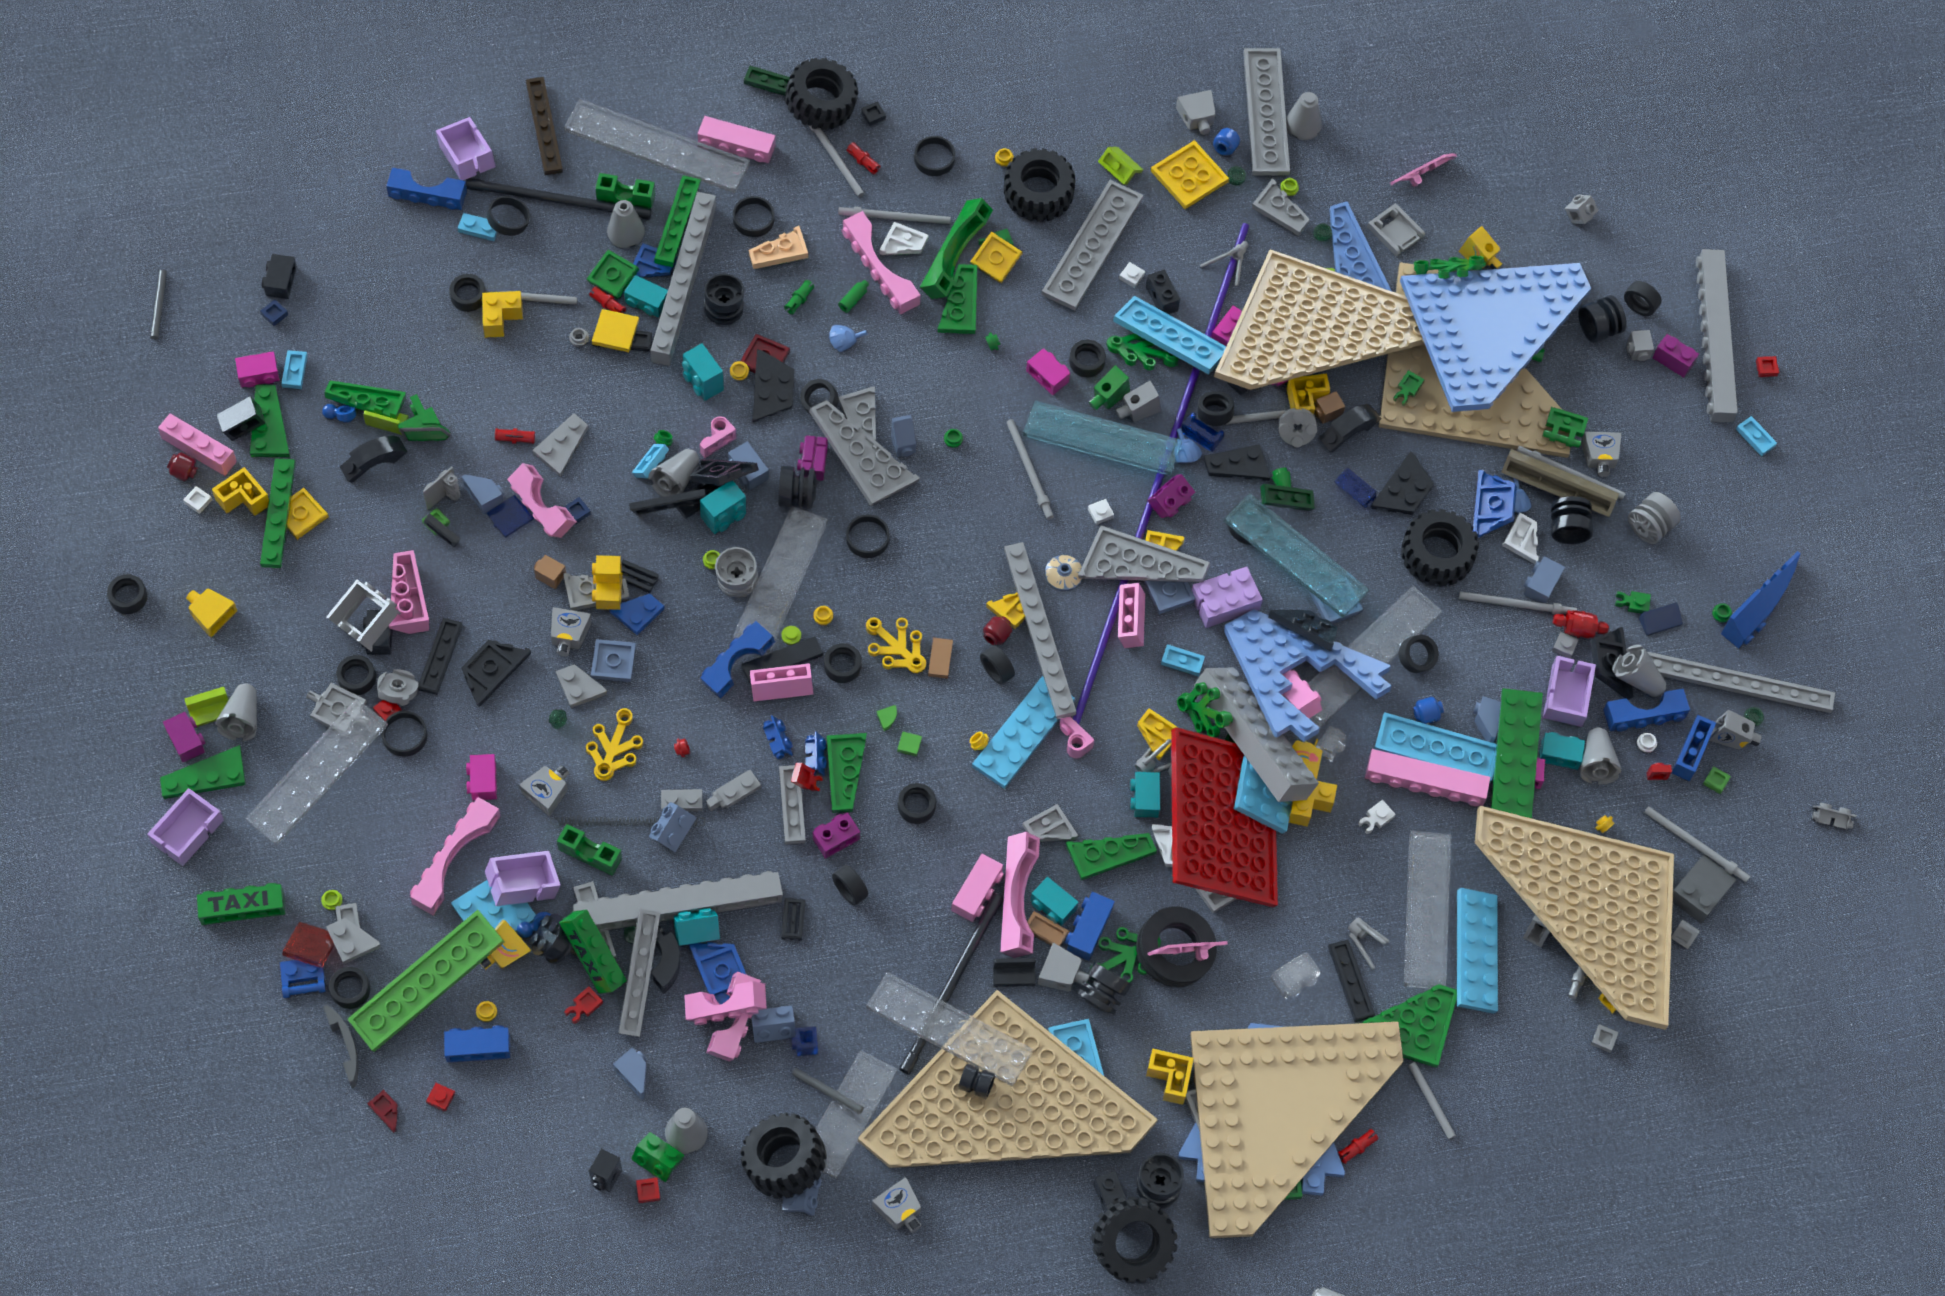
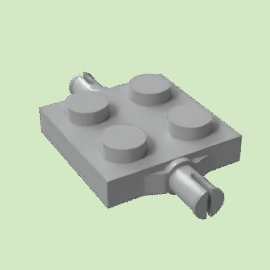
M330 683L327 690L321 695L311 690L307 693L306 698L316 702V706L310 714L311 719L337 732L347 735L356 722L365 727H368V724H370L371 720L361 715V711L367 704V701L333 683Z

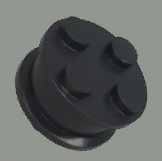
M558 914L546 915L542 919L536 933L530 939L532 952L537 956H545L546 960L551 964L561 962L569 952L577 956L559 923L563 918Z

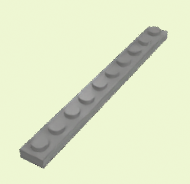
M1024 543L1004 546L1006 558L1056 719L1076 715V709Z
M1647 652L1662 677L1827 713L1833 711L1835 692Z

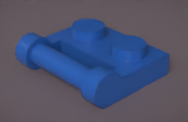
M322 956L280 962L283 998L319 991V993L326 992ZM318 979V983L289 987L290 983Z

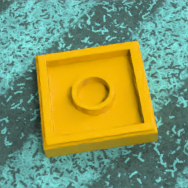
M991 232L970 261V264L977 265L979 270L1002 284L1023 253Z
M602 309L592 338V344L630 352L639 317Z
M305 488L291 496L287 529L297 540L329 517L328 513Z

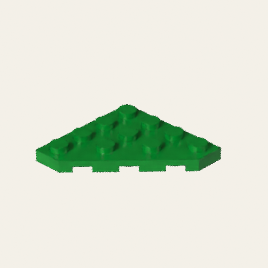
M1438 984L1422 994L1415 995L1405 1002L1363 1021V1023L1398 1022L1403 1058L1437 1068L1457 999V990Z

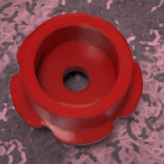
M678 738L677 743L674 744L675 752L677 755L685 757V755L690 754L688 742L685 738L681 740Z

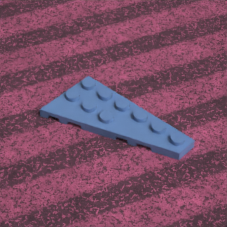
M1348 202L1330 206L1329 213L1335 272L1391 291Z

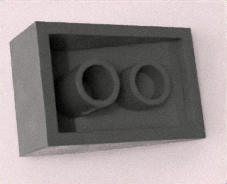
M1703 855L1673 891L1672 902L1702 924L1737 879Z

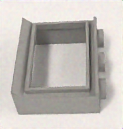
M356 580L327 615V618L372 652L373 644L397 614L400 615L401 613L395 609L397 604L389 598L384 600L386 596L380 591L376 590L373 592L375 588L369 583L365 582L362 584ZM368 597L382 609L363 633H361L349 624L347 620L364 599Z

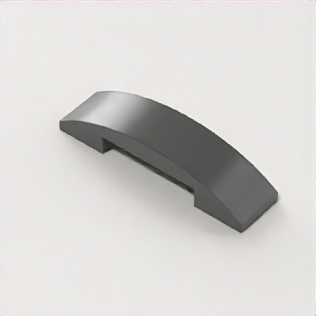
M325 1005L323 1007L332 1032L340 1029L351 1060L343 1062L351 1088H354L357 1085L359 1075V1060L355 1043L340 1015L330 1006Z

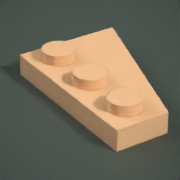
M800 226L795 227L794 231L788 234L783 233L779 235V238L772 242L767 241L749 250L753 269L808 258V251Z

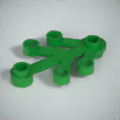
M1471 256L1469 260L1458 257H1450L1448 261L1431 259L1430 265L1428 261L1418 260L1414 262V271H1416L1417 275L1427 274L1428 270L1440 269L1438 270V278L1447 279L1450 277V272L1457 269L1458 277H1467L1468 271L1481 270L1482 267L1486 266V261H1484L1483 256Z
M1135 333L1124 337L1111 336L1107 339L1108 350L1112 353H1119L1129 366H1134L1138 358L1146 370H1153L1156 361L1153 358H1148L1146 355L1163 359V363L1168 367H1175L1178 364L1179 358L1173 354L1147 348L1155 345L1148 340L1131 344L1130 342L1143 339Z
M1205 682L1195 684V688L1190 694L1187 692L1183 693L1177 699L1178 708L1182 712H1188L1198 733L1207 730L1208 736L1219 737V728L1227 727L1233 721L1230 712H1218L1207 707L1212 700L1220 698V691L1217 687L1208 689ZM1206 694L1199 703L1195 702L1199 695ZM1195 711L1198 712V714H1199L1201 720H1199V718H1198V716H1197V714H1196ZM1208 716L1215 720L1216 725L1212 726Z
M1120 927L1116 932V938L1119 941L1128 940L1135 943L1137 941L1138 934L1130 933L1124 927ZM1119 932H1124L1126 936L1121 937ZM1102 937L1098 944L1102 951L1110 950L1121 954L1103 964H1098L1110 970L1126 961L1124 972L1121 973L1120 977L1123 978L1124 975H1128L1130 980L1126 981L1131 983L1133 980L1132 971L1137 955L1136 945L1130 947L1111 942L1108 937ZM1160 937L1158 938V948L1161 945ZM1106 941L1109 945L1104 947L1101 943ZM1139 963L1138 972L1141 975H1147L1146 971L1140 968L1141 964Z

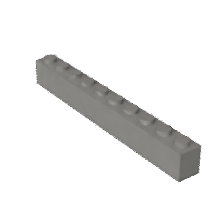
M697 192L650 350L651 362L668 366L671 364L715 214V195Z
M1702 249L1700 256L1696 258V267L1699 268L1697 274V283L1700 284L1698 299L1701 300L1699 314L1703 319L1701 322V332H1704V337L1702 338V348H1705L1703 364L1706 365L1704 380L1707 381L1708 385L1705 394L1706 398H1709L1707 414H1710V422L1733 423L1738 412L1725 250Z
M766 871L761 873V875L752 876L747 874L737 879L723 878L718 882L704 881L699 885L693 886L691 884H684L674 889L665 887L655 892L642 891L636 895L622 894L617 898L611 899L609 897H602L592 902L583 900L573 904V912L587 909L598 930L605 931L637 926L639 909L661 912L659 922L673 920V916L679 915L680 912L684 911L694 913L699 912L703 908H710L718 913L782 902L783 894L778 872Z

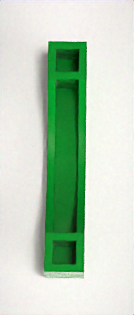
M983 198L966 201L925 276L920 288L931 299L947 297L954 284V269L961 252L971 238L987 223L993 212V209Z

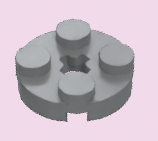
M1289 409L1280 417L1279 434L1286 443L1294 447H1301L1315 437L1317 433L1316 419L1307 409ZM1294 424H1302L1301 430H1294Z
M396 669L393 670V673L389 674L385 672L380 675L377 681L378 697L391 703H398L402 706L407 705L417 695L418 681L416 682L415 676L405 670Z

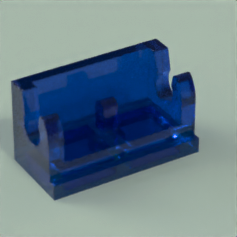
M1192 412L1182 423L1181 429L1183 434L1213 452L1224 439L1225 432L1222 430L1217 432L1198 420L1195 416L1196 413Z
M1348 467L1334 481L1338 487L1346 491L1365 509L1370 501L1373 502L1376 499L1377 491Z

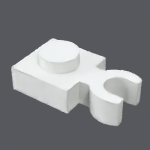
M1381 800L1367 811L1368 817H1363L1358 825L1368 824L1369 828L1366 829L1365 833L1369 834L1375 825L1380 829L1395 818L1396 814Z

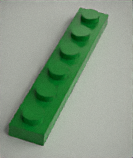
M682 175L654 258V263L673 267L701 184V179Z
M275 459L260 561L261 567L281 568L296 465L294 459Z

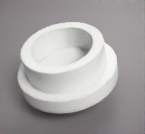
M1643 733L1637 739V746L1641 751L1649 753L1657 747V740L1653 734Z

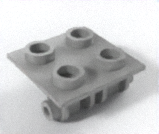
M453 467L444 470L433 483L427 484L424 488L423 495L427 510L431 509L446 495L451 500H458L460 498L458 479L454 474Z

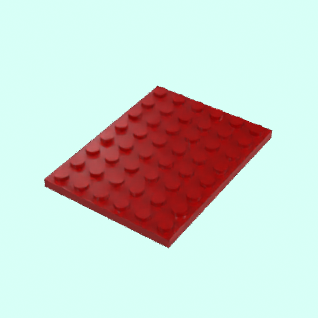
M1178 727L1171 730L1173 883L1272 908L1277 906L1276 830L1234 809L1243 757L1245 755L1236 743Z

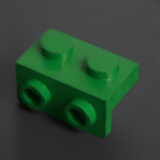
M649 1132L637 1144L631 1159L666 1182L671 1172L683 1161L685 1155Z

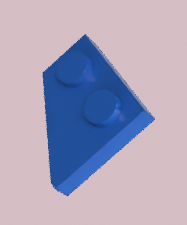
M642 243L633 263L640 269L636 276L641 278L669 276L675 267L678 257L676 256L673 267L654 263L657 248Z
M647 594L621 603L620 610L609 609V612L633 633L638 635L664 610V605L651 594Z

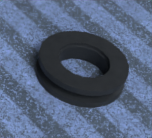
M1179 906L1166 907L1154 913L1141 927L1136 941L1137 956L1143 969L1155 981L1170 987L1189 986L1197 982L1210 970L1216 958L1217 946L1208 949L1207 959L1198 961L1195 954L1193 961L1184 966L1168 962L1162 954L1149 956L1148 953L1158 949L1159 935L1168 928H1177L1184 931L1193 943L1216 942V938L1208 922L1195 911Z

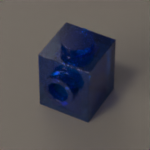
M816 1026L795 1028V1037H791L792 1050H797V1056L817 1055L818 1040Z

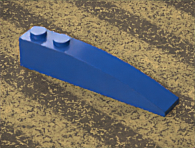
M1798 551L1781 567L1782 571L1778 569L1770 580L1765 581L1763 586L1757 589L1729 618L1721 635L1738 649L1743 644L1748 645L1754 638L1753 634L1756 631L1760 633L1766 626L1765 621L1775 609L1795 572L1801 554Z

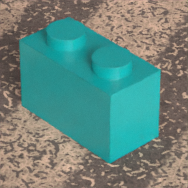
M635 275L624 292L625 302L630 307L639 308L648 315L659 317L662 313L668 290Z
M1545 732L1541 741L1539 759H1545L1546 764L1578 770L1583 759L1585 740H1580L1574 736H1560L1555 732Z
M1135 772L1134 779L1130 780V791H1134V798L1130 799V810H1134V817L1158 818L1160 812V772Z
M1048 876L1031 893L1030 899L1035 909L1038 911L1042 910L1047 914L1049 920L1055 924L1058 923L1060 926L1073 915L1079 903Z
M703 908L699 912L694 913L684 911L680 912L679 915L673 916L675 939L679 946L720 939L718 915L714 909Z

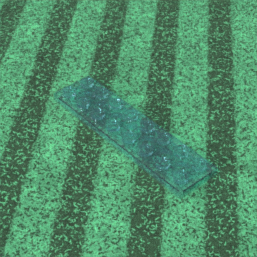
M1039 401L1034 402L1023 431V436L1169 476L1172 474L1182 445L1181 439Z
M1249 493L1224 518V522L1342 618L1368 594L1369 589L1267 506L1262 505V502Z

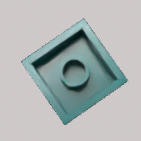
M703 343L683 354V377L687 382H691L693 390L698 397L701 396L706 401L724 391L723 370Z
M733 480L725 483L700 500L701 519L714 535L719 531H725L731 523L740 521L746 514V496Z

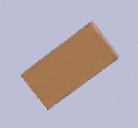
M933 638L928 676L948 679L953 640Z
M1035 911L1027 921L1034 936L1051 946L1055 943L1061 947L1069 934V930L1055 924Z

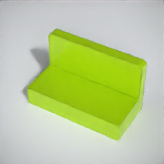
M1108 147L1098 161L1123 185H1127L1135 173L1143 171L1119 147Z
M364 411L363 414L366 425L399 435L402 434L398 424L409 419L408 415L399 413L397 419L369 411Z
M224 687L184 698L190 717H193L197 727L216 721L229 701Z

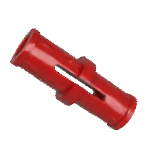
M854 142L848 146L849 149H846V151L857 160L859 165H863L873 175L879 171L878 168L881 166L870 157L867 151L864 152Z
M597 286L592 289L595 293L590 292L589 294L591 298L602 304L601 306L604 309L623 313L621 312L622 310L626 311L625 306L618 303L612 295H607Z
M496 428L495 441H511L513 444H517V442L534 443L535 431H520L517 428H513V430Z
M1369 1129L1358 1139L1354 1138L1350 1145L1338 1152L1339 1158L1347 1154L1341 1161L1346 1164L1357 1154L1361 1155L1364 1153L1368 1146L1378 1141L1377 1134L1369 1139L1375 1133L1372 1129Z

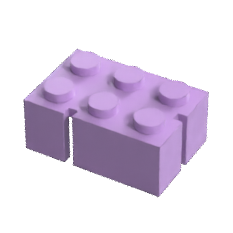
M470 117L436 130L439 147L460 180L475 176L478 171L482 173L495 168L492 150Z
M1248 567L1232 571L1230 576L1226 573L1193 584L1192 592L1196 598L1194 604L1197 610L1200 609L1199 615L1205 628L1238 618L1253 609L1258 611L1263 600Z
M1556 656L1551 669L1543 718L1582 727L1587 718L1596 664L1578 661L1573 672H1570L1574 659Z
M188 788L147 835L151 844L184 866L209 838L207 833L210 832L212 834L224 819L220 810Z
M549 851L490 858L485 869L489 887H492L491 893L496 906L533 902L534 898L537 901L555 899L560 888V882Z

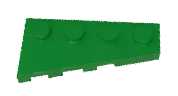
M958 264L954 276V284L948 295L947 303L938 326V333L975 334L977 265Z
M330 380L325 390V398L364 411L397 419L406 399V392Z
M256 385L255 401L260 405L266 423L252 430L250 455L251 457H290L276 386Z
M867 733L827 735L832 813L853 812Z
M240 745L160 777L163 799L180 797L188 788L197 794L246 785Z
M1149 833L1126 835L1121 838L1108 837L1103 840L1094 841L1089 839L1083 840V842H1066V847L1081 881L1157 853Z

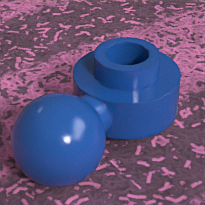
M326 404L322 409V414L325 418L333 419L337 416V419L344 423L351 422L357 415L355 407L348 405L337 408L333 404Z
M540 912L534 916L533 923L521 922L517 926V934L522 938L530 937L533 931H537L541 925L540 921L546 915L550 916L551 914Z

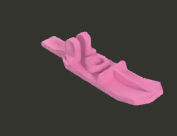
M1454 153L1442 155L1392 181L1390 184L1392 186L1400 181L1409 180L1412 186L1416 187L1422 182L1420 175L1429 170L1432 171L1443 163L1456 158L1457 155Z
M1228 942L1166 945L1149 952L1148 955H1176L1195 951L1196 959L1202 961L1208 958V949L1214 946L1227 945Z

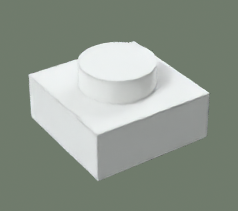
M1129 262L1119 275V279L1135 288L1144 277L1145 271Z
M196 486L183 501L184 504L200 514L212 501V497Z
M1106 499L1088 505V511L1096 525L1114 518V513Z

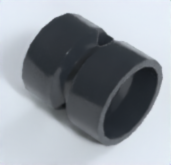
M967 1063L961 1075L958 1089L968 1093L974 1091L976 1096L987 1099L994 1084L996 1074L987 1070L980 1072L977 1066Z

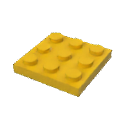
M1195 140L1151 167V172L1184 209L1192 206L1229 181L1227 175Z

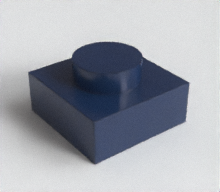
M275 299L260 310L261 315L273 326L288 316V311Z
M580 497L564 506L577 521L575 524L591 515L590 509Z

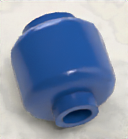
M1230 128L1220 130L1213 140L1214 149L1224 156L1233 154L1240 144L1239 135Z
M1428 697L1418 700L1415 707H1413V712L1417 722L1431 724L1440 721L1441 713H1444L1441 701L1437 702L1434 697Z

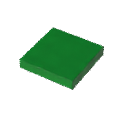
M607 250L586 280L607 294L619 299L640 269L614 252Z

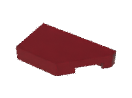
M383 1089L367 1105L395 1133L398 1105Z

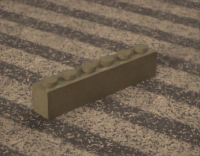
M1511 449L1501 471L1503 474L1559 497L1576 496L1586 498L1591 502L1593 511L1610 517L1619 493L1513 449Z

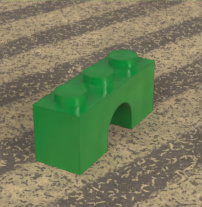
M599 173L595 188L596 200L612 203L626 200L632 203L633 206L648 208L653 207L656 195L655 182L636 179L635 185L627 186L619 182L618 176Z
M566 824L557 839L559 851L613 876L622 861L620 849L604 841L601 845L596 844L585 836V832Z

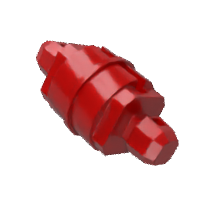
M1568 610L1566 617L1563 614H1556L1553 617V624L1555 626H1563L1564 633L1577 636V638H1594L1596 632L1597 634L1608 633L1609 625L1602 621L1598 623L1597 615H1593V613Z

